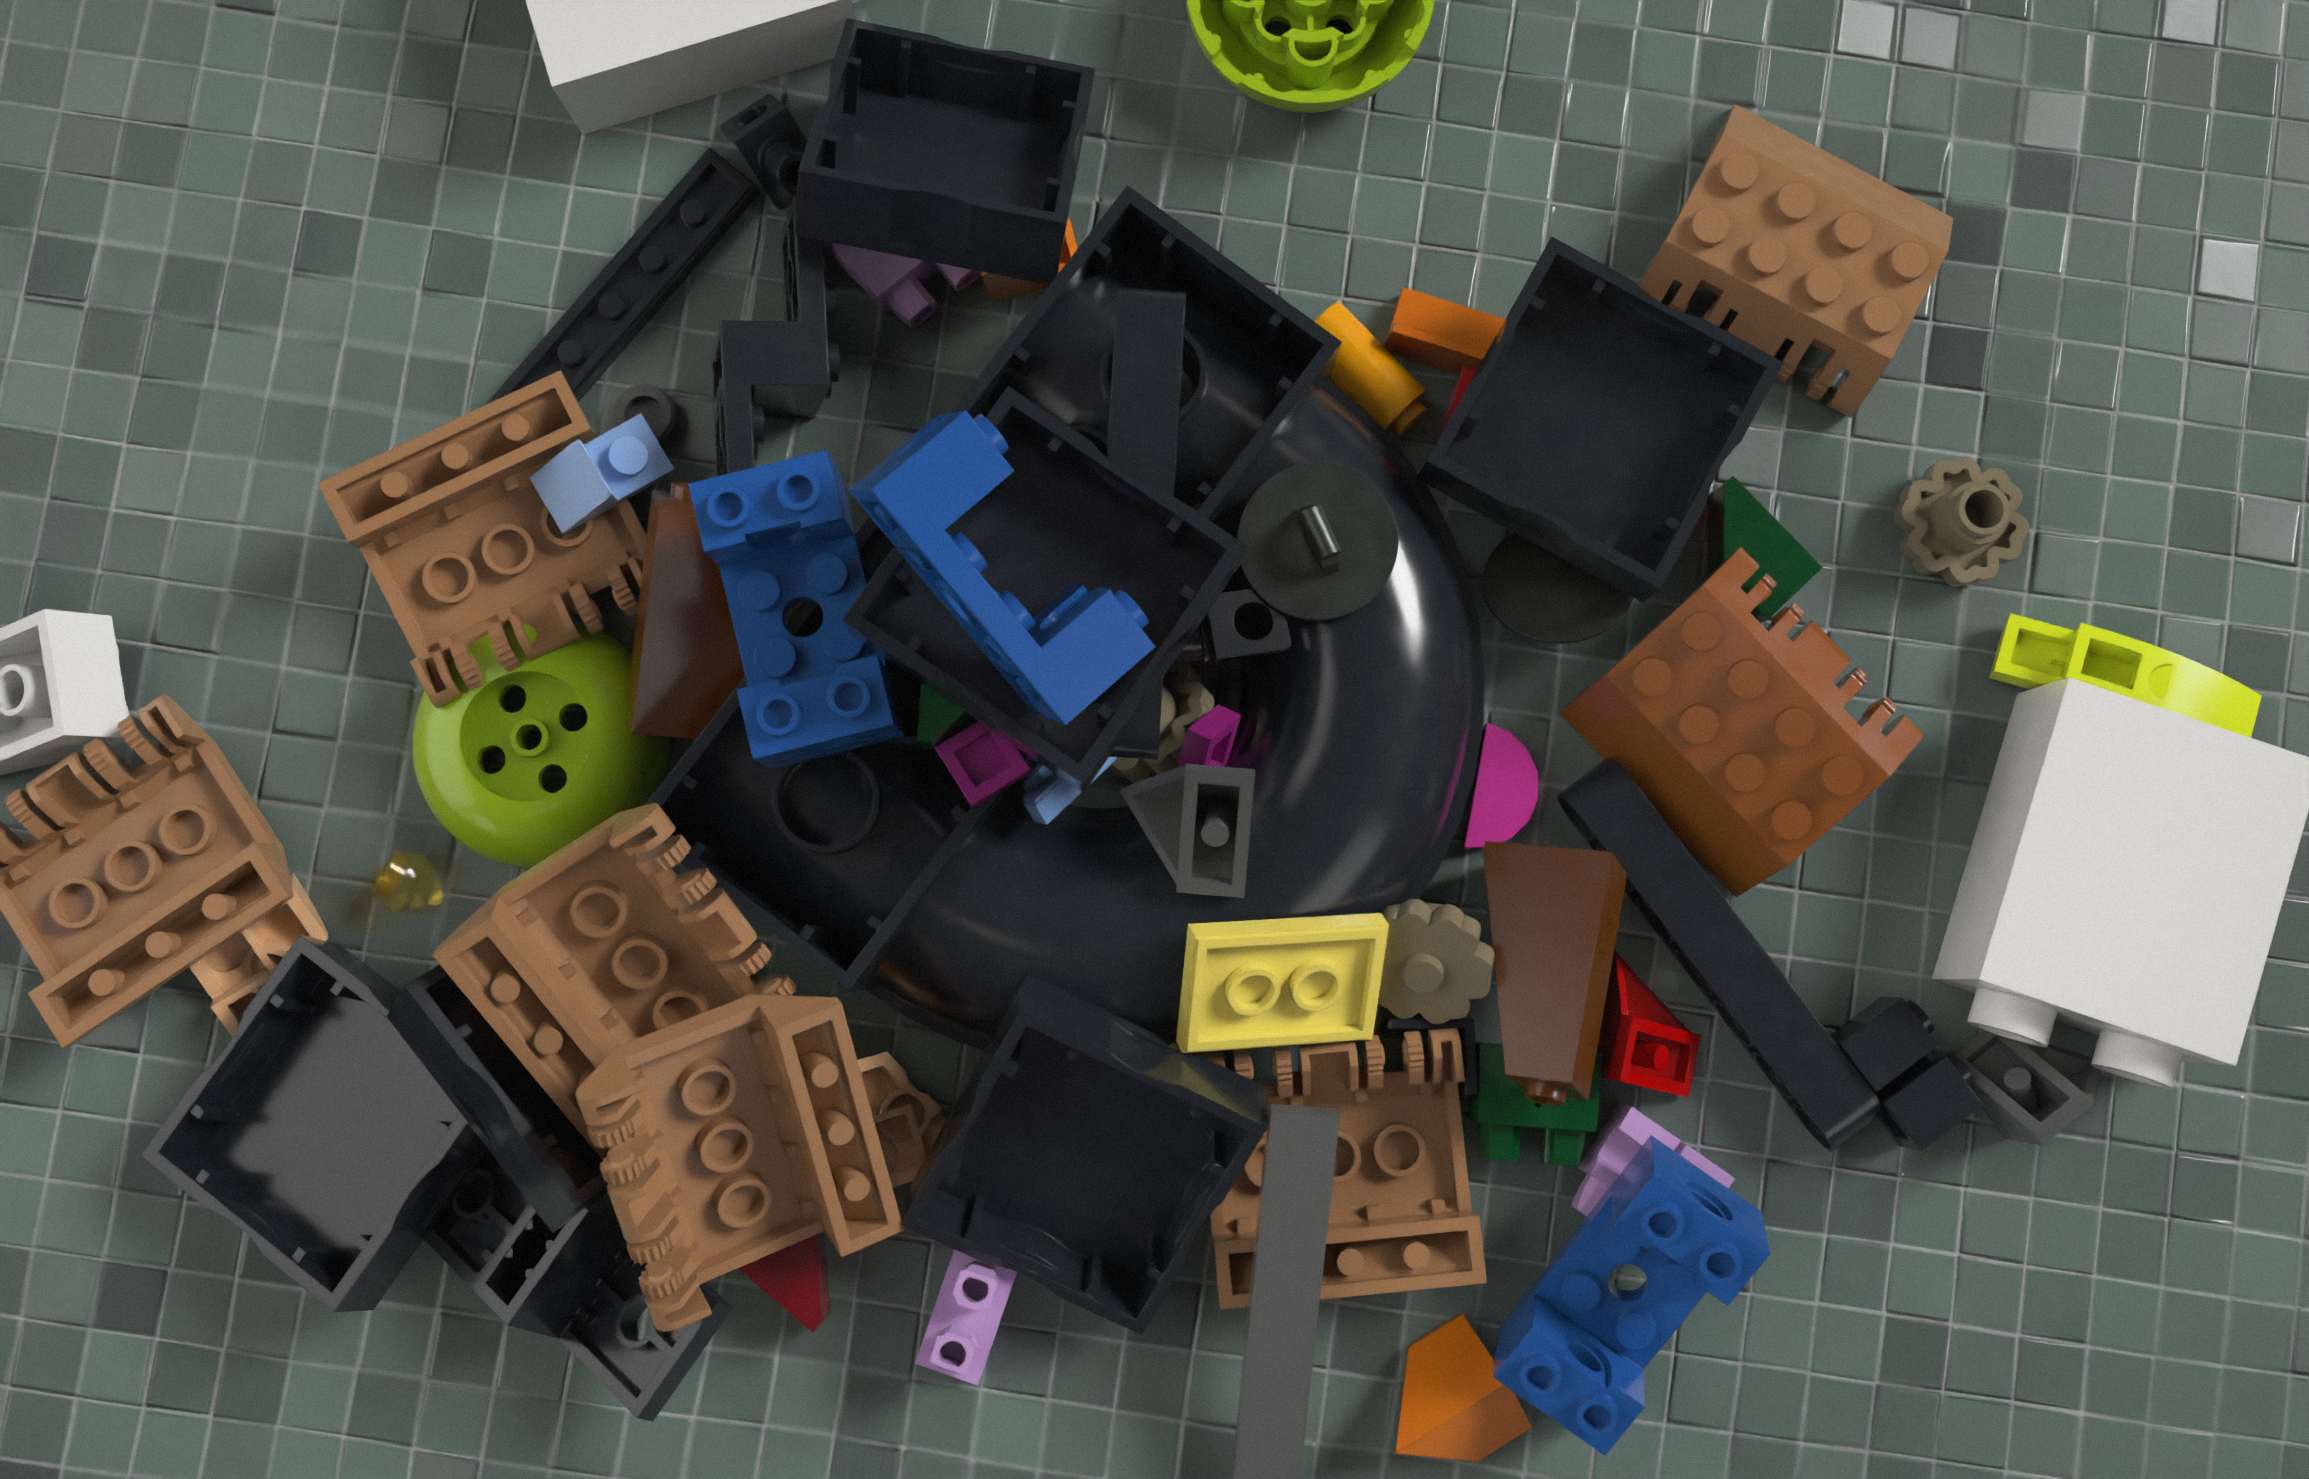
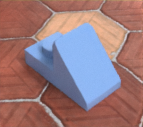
M640 413L586 444L580 439L572 442L529 477L562 534L565 535L676 471Z

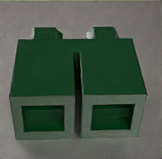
M1475 1042L1477 1095L1470 1102L1468 1119L1478 1123L1477 1136L1480 1157L1488 1160L1518 1161L1520 1126L1542 1128L1540 1162L1553 1165L1579 1166L1585 1143V1131L1596 1132L1604 1053H1596L1588 1101L1566 1098L1564 1106H1548L1526 1099L1525 1092L1506 1075L1503 1044Z

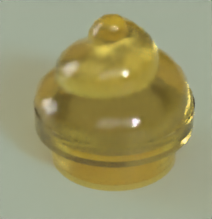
M396 848L385 863L371 891L372 895L384 900L383 908L395 913L403 912L407 908L419 910L427 904L437 905L443 901L442 886L435 879L433 865L427 861L424 854L413 850L409 855Z

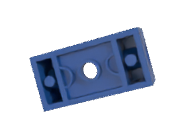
M966 410L937 415L855 483L848 491L1027 707L1034 713L1067 725L1156 647L1142 630L1149 621L1136 602L1120 589L1113 594L1110 589L1098 587L1094 591H1088L1084 585L1071 584L1033 618L1009 591L1005 590L1000 595L980 574L988 567V564L976 547L962 533L957 532L954 536H951L945 529L1014 472L1013 468L1002 456L1009 450V447L996 427L982 414H978L974 419Z
M823 450L688 483L703 550L720 567L748 687L737 689V694L753 759L772 770L904 737L905 734L886 658L853 637L842 622L843 617L868 582L842 475L829 452ZM802 601L815 602L821 606L823 611L821 627L816 633L808 637L794 636L789 633L786 626V617L789 610L795 604Z
M1650 1135L1497 1330L1493 1377L1606 1456L1645 1408L1643 1370L1707 1292L1728 1306L1770 1255L1762 1212ZM1631 1264L1639 1267L1646 1274L1647 1278L1641 1287L1627 1291L1614 1286L1608 1276L1615 1267Z

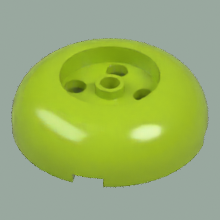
M1186 0V7L1197 43L1213 68L1228 83L1251 99L1267 106L1286 111L1316 113L1337 110L1359 103L1373 96L1392 82L1409 64L1419 49L1430 23L1435 0ZM1340 19L1349 23L1352 32L1344 35V33L1334 27L1326 28V26L1331 21ZM1273 21H1281L1287 24L1290 30L1280 37L1268 33L1265 27Z
M576 621L582 639L532 661H529L520 646L513 627L506 628L511 645L521 664L520 667L509 672L496 659L493 652L494 646L489 634L469 645V650L472 657L476 658L483 673V684L469 690L456 667L454 659L449 661L450 667L462 696L444 706L436 708L424 690L417 708L412 734V756L418 785L425 801L438 821L456 840L481 856L501 864L517 868H532L616 813L644 806L667 777L671 758L672 737L632 734L628 727L629 680L633 651L602 630L591 634L585 624L580 621ZM524 624L532 644L536 640L537 631L535 628ZM520 686L526 693V703L517 712H507L504 697L512 687ZM575 704L582 705L588 715L585 726L578 731H568L562 722L565 709ZM539 728L542 740L535 749H532L527 744V738L531 731L537 732ZM495 747H499L505 754V765L499 772L488 774L483 768L484 757L494 750ZM560 766L566 772L567 782L561 790L549 793L542 785V775L546 769Z

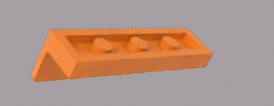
M1403 287L1384 347L1392 355L1455 375H1459L1463 367L1477 371L1505 319Z

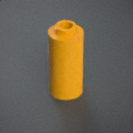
M1340 301L1331 305L1314 320L1315 323L1342 342L1329 381L1364 409L1386 433L1392 428L1399 435L1407 431L1427 410L1420 402L1427 393V390Z

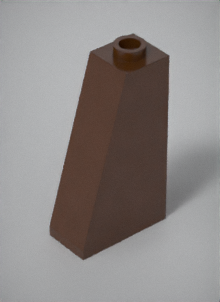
M671 482L670 492L652 490L629 680L628 727L632 734L697 739L745 677L720 567L703 550L688 483Z
M1485 841L1483 858L1492 946L1495 953L1494 965L1505 1073L1525 1092V1098L1532 1102L1548 1106H1564L1566 1098L1588 1101L1627 873L1614 854L1609 851Z

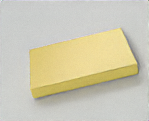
M1382 913L1188 924L1176 1042L1181 1052L1194 1053L1372 1040L1389 929L1388 922Z

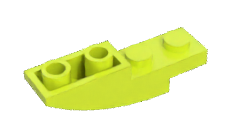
M2012 613L2009 614L2005 621L1989 676L1990 679L2026 689H2033L2070 677L2250 738L2262 695L2214 669L2155 645L2085 623H2080L2076 630H2071Z

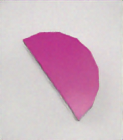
M1486 723L1483 727L1461 849H1484L1485 841L1503 842L1513 838L1530 820L1538 800V771L1528 749L1510 732Z

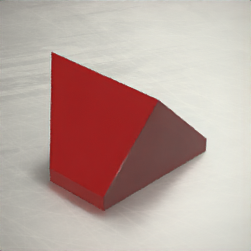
M1615 951L1597 1052L1604 1053L1601 1078L1689 1098L1701 1034L1688 1031Z

